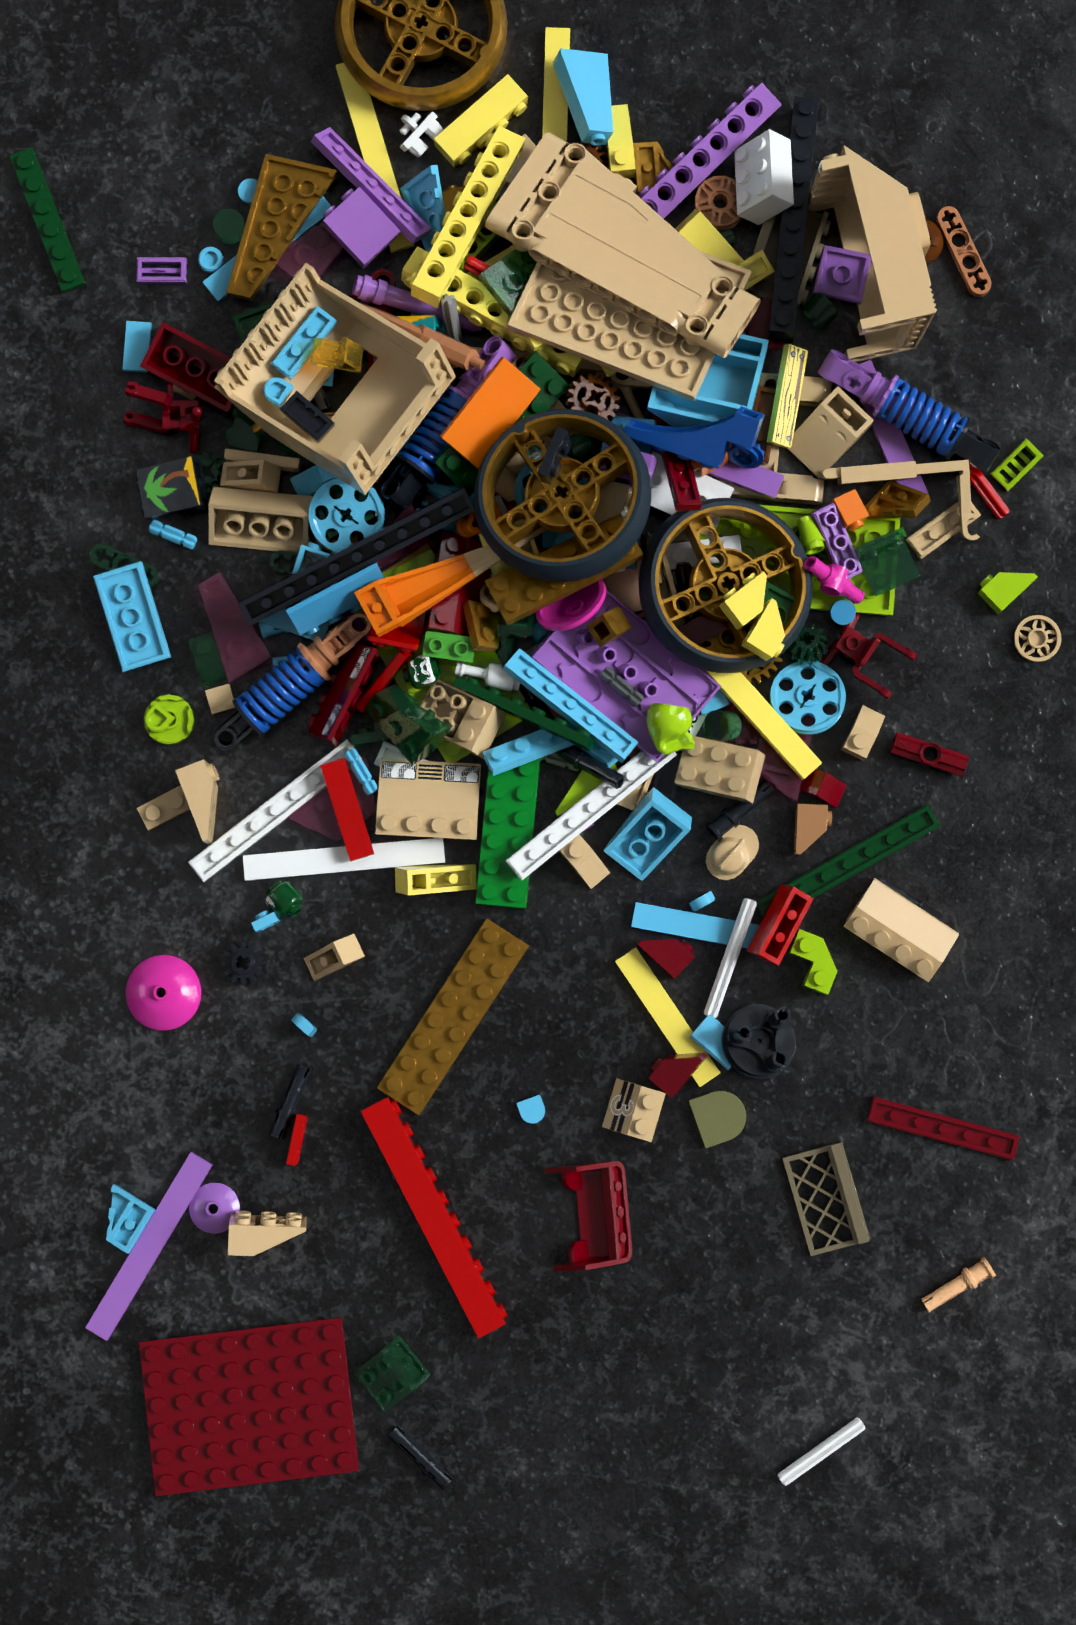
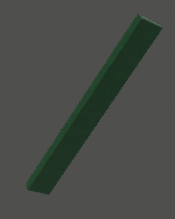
M927 804L787 885L793 886L810 897L815 898L941 825ZM778 890L756 902V909L762 919Z

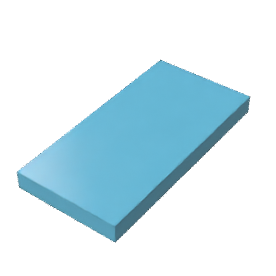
M140 561L93 576L122 672L171 658L143 563Z

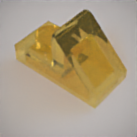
M315 337L310 364L360 373L364 347L347 337H342L340 342Z

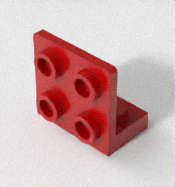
M427 611L403 627L399 626L380 637L377 636L375 630L371 627L367 640L373 641L372 644L380 647H386L387 645L397 646L398 650L404 652L417 650L422 638Z

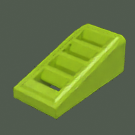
M1026 438L990 474L1009 491L1044 455ZM1024 447L1035 457L1032 461L1021 451ZM1016 455L1027 464L1025 468L1014 459ZM1009 462L1020 471L1018 475L1007 466ZM1002 469L1013 478L1011 482L1000 473Z

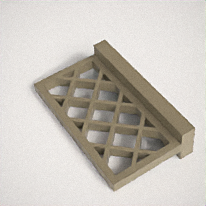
M842 1141L783 1157L810 1256L869 1242L870 1236ZM828 1151L831 1162L825 1170L814 1164L813 1161L817 1154ZM813 1155L811 1161L804 1158ZM800 1159L808 1164L802 1177L792 1172L790 1161ZM811 1166L824 1173L818 1185L805 1179ZM831 1166L833 1168L834 1174L828 1172ZM826 1175L832 1177L837 1182L838 1187L834 1194L820 1188ZM794 1177L800 1180L797 1186ZM802 1181L815 1188L809 1201L799 1196L798 1188ZM817 1191L831 1197L825 1210L811 1203ZM838 1191L840 1192L841 1199L836 1197ZM833 1200L838 1201L844 1206L845 1211L841 1219L827 1212ZM801 1201L807 1204L804 1210ZM809 1206L823 1213L816 1226L806 1220L805 1213ZM825 1215L838 1222L832 1235L819 1228ZM845 1215L847 1216L848 1223L843 1221ZM840 1224L851 1230L853 1239L843 1242L834 1237ZM808 1226L814 1229L811 1235ZM816 1230L829 1237L825 1247L814 1249L812 1237ZM832 1240L837 1242L836 1244L829 1245Z

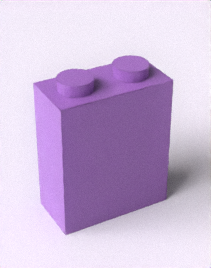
M358 187L355 191L352 188L347 191L341 198L343 202L337 208L333 205L323 214L325 219L322 225L364 269L399 236L400 230L370 197Z

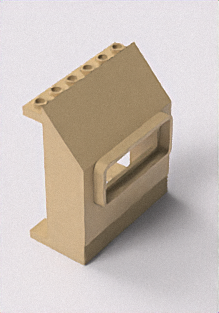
M843 145L840 156L838 154H831L825 156L824 160H821L809 195L808 210L817 212L833 208L843 249L870 254L871 265L861 305L857 304L860 316L857 325L859 336H865L867 345L846 349L844 354L850 360L859 362L916 349L937 309L935 308L936 304L933 303L935 299L932 298L934 294L931 293V281L925 261V255L930 247V236L919 193H909L906 186Z
M305 263L294 274L293 280L286 289L280 292L278 299L272 307L265 311L261 321L249 332L247 339L240 348L234 351L232 358L226 366L219 370L214 380L216 383L214 388L270 436L366 495L456 375L437 341L430 338L427 343L423 342L320 280L314 267ZM319 306L335 318L337 324L295 377L289 380L271 366V362L314 308ZM357 345L377 357V360L331 418L335 426L319 443L315 442L280 411V408L266 400L263 392L264 385L269 379L277 377L294 386L287 400L298 391L307 400L311 401L352 346Z

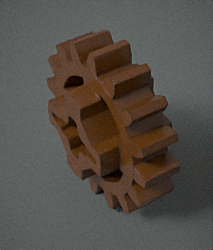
M589 373L586 379L581 375L577 382L573 381L569 386L571 389H568L565 395L568 397L565 406H571V409L590 412L612 421L616 416L615 413L620 408L617 405L620 396H614L617 388L609 387L611 380L608 379L603 382L602 375L599 374L597 379H594L592 373ZM579 391H580L579 396H580V398H581L580 401H578V398H577ZM605 401H607V403H608V407H607V410H606V411H605L606 405L604 404Z

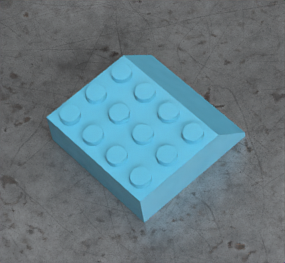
M741 334L726 358L723 359L715 354L695 401L653 386L647 409L669 425L677 427L701 425L717 421L736 413L741 406L752 410L769 340Z

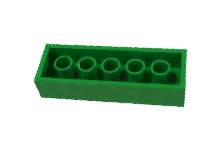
M540 758L493 776L488 768L476 905L526 909L529 875L521 881L506 863V860L533 839Z

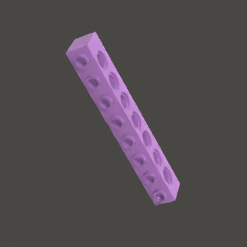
M763 83L756 88L751 85L742 94L745 99L739 105L734 102L724 111L727 116L722 121L717 118L707 128L710 133L703 138L699 135L690 144L692 150L687 155L682 152L672 161L675 166L669 172L665 168L655 178L658 183L654 187L650 188L647 185L638 194L663 219L782 105ZM745 106H751L755 111V116H749L745 111ZM729 122H732L737 126V133H732L731 131H729ZM711 139H716L720 143V150H715L711 147ZM693 156H699L703 160L702 167H698L693 163ZM677 172L685 176L686 182L684 184L676 180L675 174ZM659 189H663L668 193V200L659 198Z

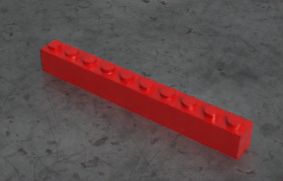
M387 1097L362 1110L361 1113L478 1339L505 1325L506 1321L504 1318L508 1315L502 1303L496 1304L492 1296L496 1292L490 1280L484 1281L481 1275L484 1269L478 1257L472 1258L469 1252L472 1248L466 1234L461 1236L457 1227L461 1224L455 1213H449L445 1206L449 1201L442 1189L437 1190L434 1184L437 1178L432 1168L425 1167L422 1159L426 1157L420 1145L414 1146L410 1138L414 1134L408 1122L402 1123L398 1115L402 1111L396 1099L391 1101Z

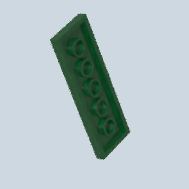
M532 351L517 369L541 390L515 423L533 414L549 410L570 386L537 351ZM447 445L432 462L459 489L464 486L470 497L474 493L479 469L473 466L450 445Z

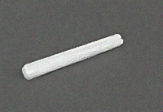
M743 899L704 1010L705 1016L712 1015L716 1018L719 1013L757 905L756 901L752 899Z

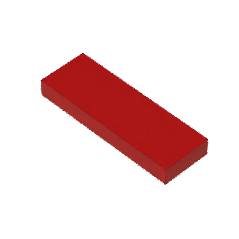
M399 651L357 703L356 708L363 713L372 707L404 667L406 660L412 657L413 651Z

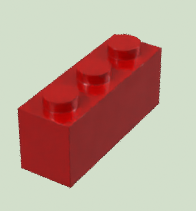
M781 884L747 952L766 963L779 966L814 898L793 886Z

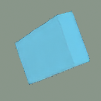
M126 321L122 369L124 372L148 373V370L140 367L151 345V322Z

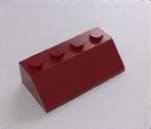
M162 322L140 367L228 413L234 406L232 402L214 388L216 385L214 380L219 370L226 366L231 357Z

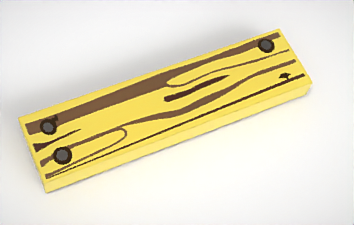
M785 344L783 347L767 437L768 443L783 448H791L808 355L807 350L791 344Z

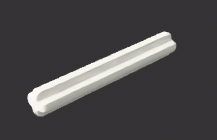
M855 1418L779 1472L777 1475L784 1486H787L863 1432L865 1425L859 1418Z

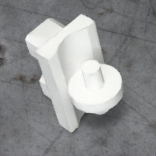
M432 111L418 126L416 123L420 120L421 116L417 112L411 118L404 114L401 120L405 125L400 129V132L406 135L411 130L412 133L401 144L400 148L404 152L409 150L419 158L428 148L419 138L423 132L434 141V138L443 131L441 125L435 120L438 116Z

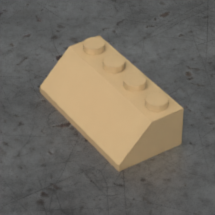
M213 487L209 500V545L299 553L301 545L308 546L310 540L309 506L312 496Z
M874 878L853 908L843 926L927 982L931 980L959 936L958 932L876 878Z

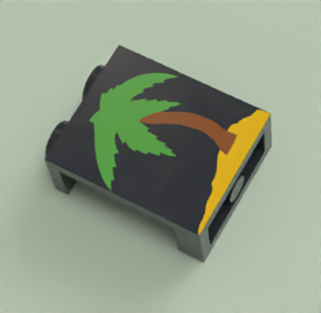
M190 456L136 470V487L142 499L140 510L145 519L158 521V516L190 508L198 510L209 508L200 459Z

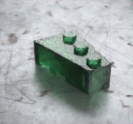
M394 684L374 694L364 709L410 764L413 765L430 756L453 725L448 721L445 723L435 717V712L431 709L425 710L419 706L417 699Z

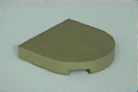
M714 1091L688 1100L705 1149L729 1141L738 1136L743 1130L746 1123V1110L741 1100L734 1094L726 1091Z

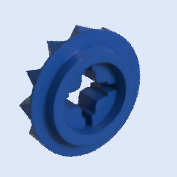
M729 443L727 449L728 459L733 464L751 469L759 467L763 463L765 451L760 449V444H754L751 449L743 450L734 447L733 443Z

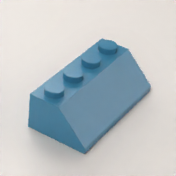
M374 562L286 607V612L299 634L305 633L306 636H310L319 631V625L326 621L330 625L342 619L341 614L350 609L351 613L360 610L362 606L354 592L376 580L383 579L384 576L377 563Z

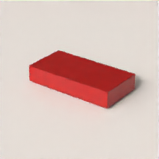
M296 1114L286 1162L287 1165L296 1166L299 1163L308 1119L307 1115Z

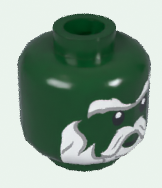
M423 654L408 658L406 660V668L402 669L405 682H410L415 689L436 684L438 677L441 676L437 658L422 656Z
M280 880L267 890L266 904L279 918L287 916L293 918L302 910L300 905L303 902V896L291 882H282Z

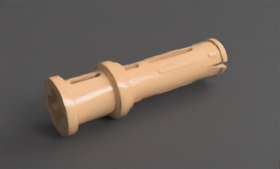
M983 1256L980 1262L969 1269L966 1267L962 1269L961 1275L927 1296L922 1297L921 1300L928 1312H932V1310L968 1288L976 1289L978 1287L977 1284L990 1276L994 1278L996 1274L986 1258Z

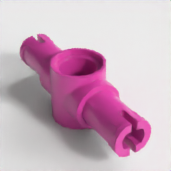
M809 556L805 560L804 568L817 577V580L821 583L820 590L823 593L836 597L844 596L853 604L861 603L865 594L852 584L848 578L849 571L845 567L837 564H824L815 556Z

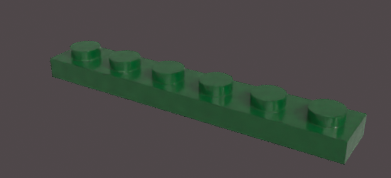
M33 147L10 155L62 293L64 294L85 286V280Z
M457 676L453 684L455 688L591 752L595 742L590 738L591 733L579 727L573 730L567 727L569 723L558 717L551 720L545 717L546 712L536 707H532L531 710L523 707L524 702L511 696L508 700L501 696L502 692L488 686L487 689L479 686V681L469 676H466L465 679Z

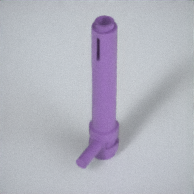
M365 274L363 276L357 275L352 294L361 299L360 302L370 305V303L377 305L385 304L420 316L435 315L445 323L441 303L437 309L412 297L411 291L388 285L387 281L381 279L373 280L372 276ZM460 313L458 314L461 329L474 333L482 330L483 326H476L467 317Z

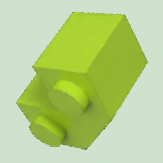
M798 929L788 954L811 962L802 986L823 995H828L837 974V969L825 941L819 936Z

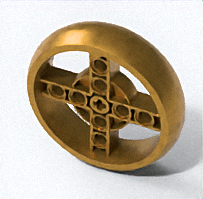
M338 0L335 13V37L339 53L346 68L355 81L369 94L397 108L412 111H431L447 108L467 99L477 92L491 77L505 48L508 22L504 0H483L489 21L487 42L458 28L457 15L449 2L450 0H434L439 3L434 8L427 6V3L433 0H382L384 3L380 6L373 5L371 3L373 0ZM356 8L384 22L385 34L393 50L379 74L367 64L356 45L353 29ZM397 10L406 13L403 17H395L393 15ZM425 23V26H422L420 29L417 28V25ZM440 33H446L447 35H449V38L446 40H439L437 38V35ZM406 43H413L416 47L412 50H406L403 46ZM463 44L469 45L471 49L467 52H463L459 50V47ZM444 54L470 67L465 74L443 85L426 88L403 86L416 62H430ZM395 64H401L404 66V69L394 71L391 67Z

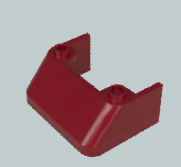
M607 1161L545 1168V1173H562L561 1179L565 1188L576 1190L580 1241L573 1242L568 1251L570 1263L554 1266V1271L590 1270L627 1263L632 1256L626 1176L623 1164L619 1161Z

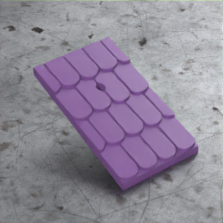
M606 590V596L601 608L589 621L571 630L550 631L530 655L536 662L637 740L638 744L636 747L655 762H658L663 757V754L656 749L647 727L646 717L649 707L653 703L689 708L693 721L721 687L702 669L683 662L669 652L656 638L649 625L608 590ZM619 606L632 625V628L616 640L599 647L586 626L603 613ZM604 668H611L616 676L619 675L633 687L635 692L637 690L643 695L644 698L638 706H633L628 702V698H623L609 686L610 683H605L599 677Z

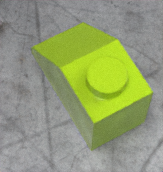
M999 572L995 577L990 574L979 584L982 589L978 594L999 614L1038 576L1035 573Z

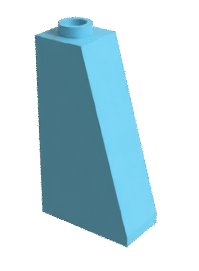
M560 48L553 61V66L582 143H591L594 146L606 145L613 134L608 54Z

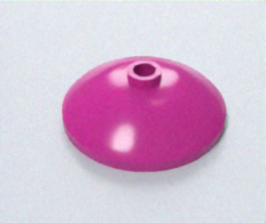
M601 579L535 612L536 618L543 628L550 631H567L577 628L589 621L599 611L606 596V586Z
M170 955L153 956L142 961L132 971L126 985V1002L130 1012L138 1022L154 1030H173L186 1024L196 1013L201 1001V984L194 969L182 959ZM159 988L165 989L166 994L164 997L157 995Z

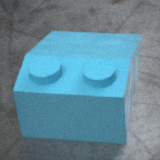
M653 787L638 803L603 851L643 881L690 831L692 817Z

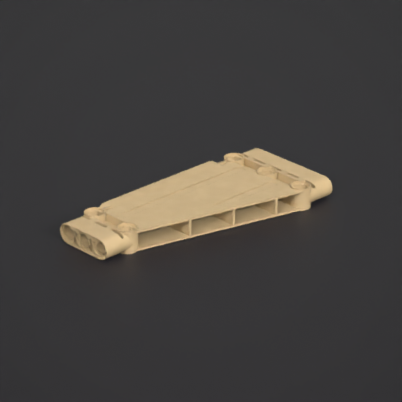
M549 132L542 137L489 214L485 223L486 229L512 242L516 250L521 252L528 251L529 255L538 263L673 336L680 334L685 337L689 345L702 346L723 359L727 357L757 311L761 301L756 296L735 286L730 277L725 275L587 151L584 146L578 143L570 144ZM572 158H578V159H580V160H578V161H573V160H571V159H572ZM546 196H553L554 198H552V199H547V198H545V197H546ZM520 234H527L528 236H526V237H519L518 235H520ZM723 289L727 293H719L717 290ZM698 328L701 332L695 333L691 329Z

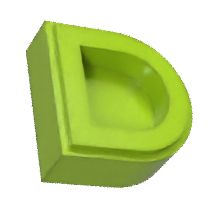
M154 702L144 717L147 728L156 733L165 731L175 720L174 716L156 702Z

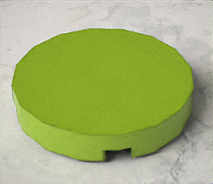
M170 694L159 696L148 705L145 714L156 702L174 716L175 720L165 731L160 733L151 731L146 725L145 729L159 743L167 745L178 744L185 740L193 730L195 722L193 710L179 696Z

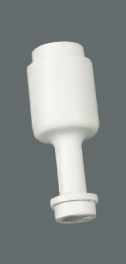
M457 661L455 675L461 678L462 675L482 678L485 681L486 687L490 686L512 692V690L518 691L520 685L517 680L503 670L505 665L489 663L487 668L466 665L463 661Z

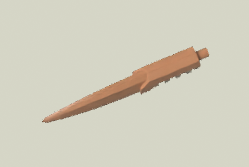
M359 302L423 342L427 343L430 338L437 341L449 363L472 371L474 367L480 370L484 368L485 360L479 358L480 355L476 349L423 324L417 326L390 313Z

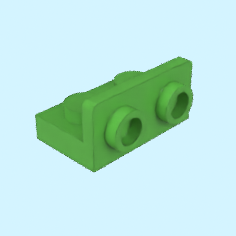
M426 631L422 656L473 663L475 651L472 649L470 636Z

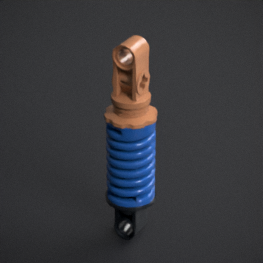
M358 610L351 613L342 622L329 630L323 638L316 636L313 639L314 642L308 647L302 643L297 644L295 648L296 653H289L287 655L289 664L285 660L279 661V666L282 669L278 666H273L271 670L274 676L270 672H266L264 677L267 682L259 678L257 684L260 688L253 684L250 686V691L245 690L240 696L235 697L232 702L237 711L217 727L214 735L216 746L222 750H229L253 730L259 735L264 736L270 729V724H276L279 718L286 716V711L290 712L293 710V705L297 706L300 704V699H306L308 693H313L315 686L319 687L324 682L331 679L328 673L329 668H332L333 665L337 666L340 663L339 657L348 652L357 641L370 631L371 623L365 612ZM355 618H364L367 622L366 626L363 629L354 628L352 622ZM223 731H228L232 734L233 739L229 742H223L220 740L219 734Z

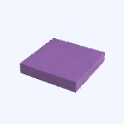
M824 245L813 295L861 305L871 265L870 254Z

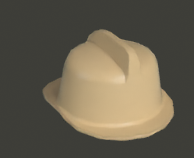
M744 825L731 828L722 836L723 839L720 842L716 840L708 850L706 865L710 873L716 878L729 880L737 877L755 858L759 849L758 837L752 829Z

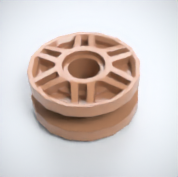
M713 176L705 180L698 187L693 202V210L701 211L718 232L735 228L742 219V217L737 215L736 181L727 176ZM721 200L725 203L726 207L717 208L713 202Z

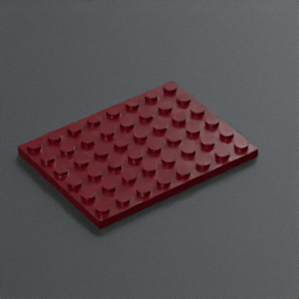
M342 1317L139 1342L155 1496L359 1471Z

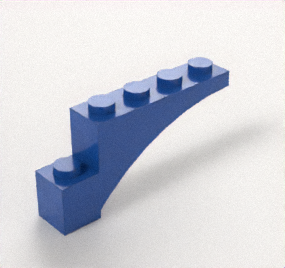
M741 406L736 413L717 421L684 427L654 425L631 419L626 425L624 432L635 443H647L653 445L655 450L661 452L670 451L677 454V457L680 459H692L700 462V465L705 468L718 469L724 462L730 442L733 443L734 447L743 450L751 449L754 446L765 414Z

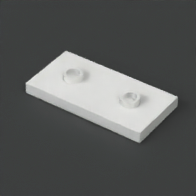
M653 451L652 455L658 460L651 482L650 506L673 515L677 511L675 510L662 455ZM693 471L701 501L712 498L731 497L734 490L733 487L707 475L701 477L698 471ZM721 518L711 519L715 529Z

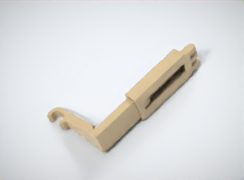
M969 460L916 464V461L828 468L820 472L822 479H837L838 485L912 479L921 474L958 471L959 475L956 476L961 534L967 540H976L980 537L977 534L970 535L967 528L968 519H976L979 516L971 513Z

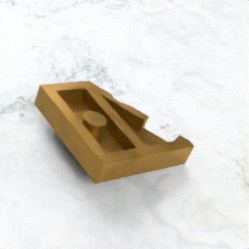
M658 142L633 143L636 168V194H639L647 185L650 188L654 187L658 183L655 178L665 168L668 172L673 168L670 161L665 158L664 151ZM675 174L676 180H677L679 183H682V184H683V182H680L679 179L677 178L676 174ZM663 189L658 190V193H667Z
M889 480L865 506L869 514L867 519L915 518L930 503V497L927 493Z
M468 600L462 604L472 649L490 653L498 649L504 622L501 612H492L482 602Z

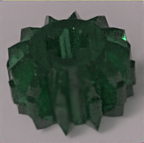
M814 623L810 627H806L804 624L797 638L786 649L787 653L790 654L791 661L798 659L800 666L804 662H808L811 666L813 660L820 663L822 656L827 654L828 638L824 636L822 628L815 630Z

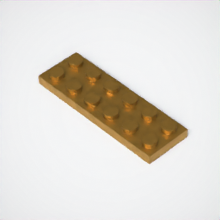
M620 513L598 524L606 538L609 539L621 526L624 518ZM589 531L583 538L591 539L596 533ZM574 536L535 556L569 558L586 552ZM636 542L620 561L605 571L589 578L570 582H550L526 576L513 568H509L485 580V583L507 626L643 559L644 555Z

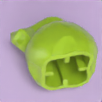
M653 703L647 711L646 721L656 749L663 755H669L681 749L694 750L695 741L692 734L688 733L692 726V715L689 708Z

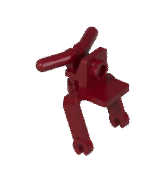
M133 381L127 382V387L125 388L126 396L162 405L163 412L162 420L128 410L123 417V423L127 426L134 425L161 434L167 433V430L179 429V432L188 431L189 451L197 453L199 450V424L202 414L199 401L173 400L172 384H167V393L138 385Z
M856 613L854 620L843 626L839 632L840 638L838 641H833L819 662L828 666L840 651L843 653L842 656L856 662L852 669L854 677L889 700L892 692L859 673V670L867 663L880 641L912 661L916 659L917 653L901 646L882 633L875 634L871 640L867 639L853 629L860 617V614Z

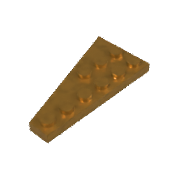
M265 154L226 291L228 296L249 301L253 300L337 176V170Z

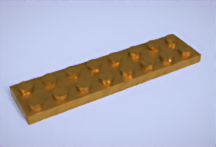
M486 919L377 1088L420 1115L529 945L489 919Z

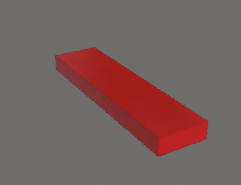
M345 758L320 765L350 862L374 855L375 853Z

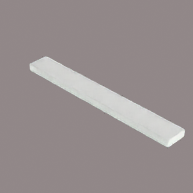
M345 740L191 859L188 863L203 882L207 881L326 789L327 785L320 765L343 759L344 753L353 748L350 742ZM346 761L348 770H350L351 764Z
M641 751L617 771L625 775V781L621 788L615 789L605 782L601 783L507 859L506 863L522 881L668 763L677 753L663 755L658 762H655Z
M443 838L376 843L372 844L374 855L350 862L346 846L243 855L245 881L445 863Z

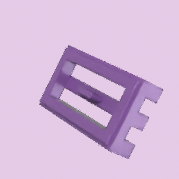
M137 257V284H187L186 257ZM142 264L181 265V268H142ZM142 274H181V277L142 276Z

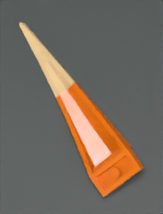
M540 527L515 545L520 548L547 529ZM487 545L437 563L376 580L354 593L377 636L380 637L399 626L403 627L500 562L501 559Z

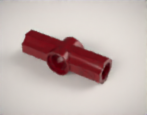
M898 732L895 735L890 751L891 754L918 762L923 766L933 767L960 777L964 774L969 758L968 755L941 747L936 743L926 742ZM931 748L935 752V759L933 761H928L924 758V749Z

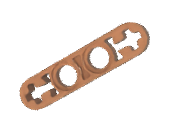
M951 206L943 207L936 218L937 226L943 233L944 241L968 291L974 297H983L991 288V279L959 212ZM945 213H946L948 216H953V217H954V218L952 219V221H951V224H952L953 228H956V226H959V228L954 229V230L951 231L949 234H948V232H947V231H950V229H951V226H950L949 222H948V221H945V222L942 221V219H943L944 216H945ZM954 235L963 236L965 245L956 247L952 243ZM972 257L976 262V266L973 269L965 268L962 264L963 258ZM980 270V273L977 274L978 281L985 282L982 291L979 287L974 288L976 283L974 275L971 278L968 277V275H972Z

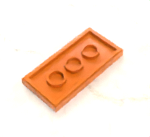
M501 357L446 427L440 438L479 469L489 448L501 434L514 425L541 389L506 358Z

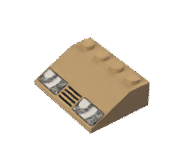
M381 759L375 834L477 840L481 764Z

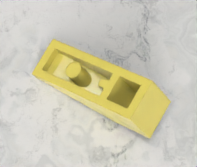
M628 104L611 106L613 134L607 142L609 170L612 173L620 174L624 178H635L636 168Z
M695 209L675 228L686 240L703 253L735 265L744 261L699 210Z
M476 864L395 867L396 892L404 895L475 890L477 889Z

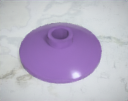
M208 1183L201 1186L189 1204V1213L193 1223L200 1230L212 1234L228 1230L230 1215L240 1211V1203L236 1193L230 1187L221 1183ZM211 1204H216L218 1206L217 1213H211L209 1211V1206Z

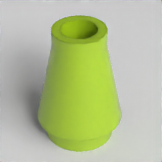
M811 516L799 518L797 524L800 542L806 555L822 551L825 548L823 544L825 540L812 521Z

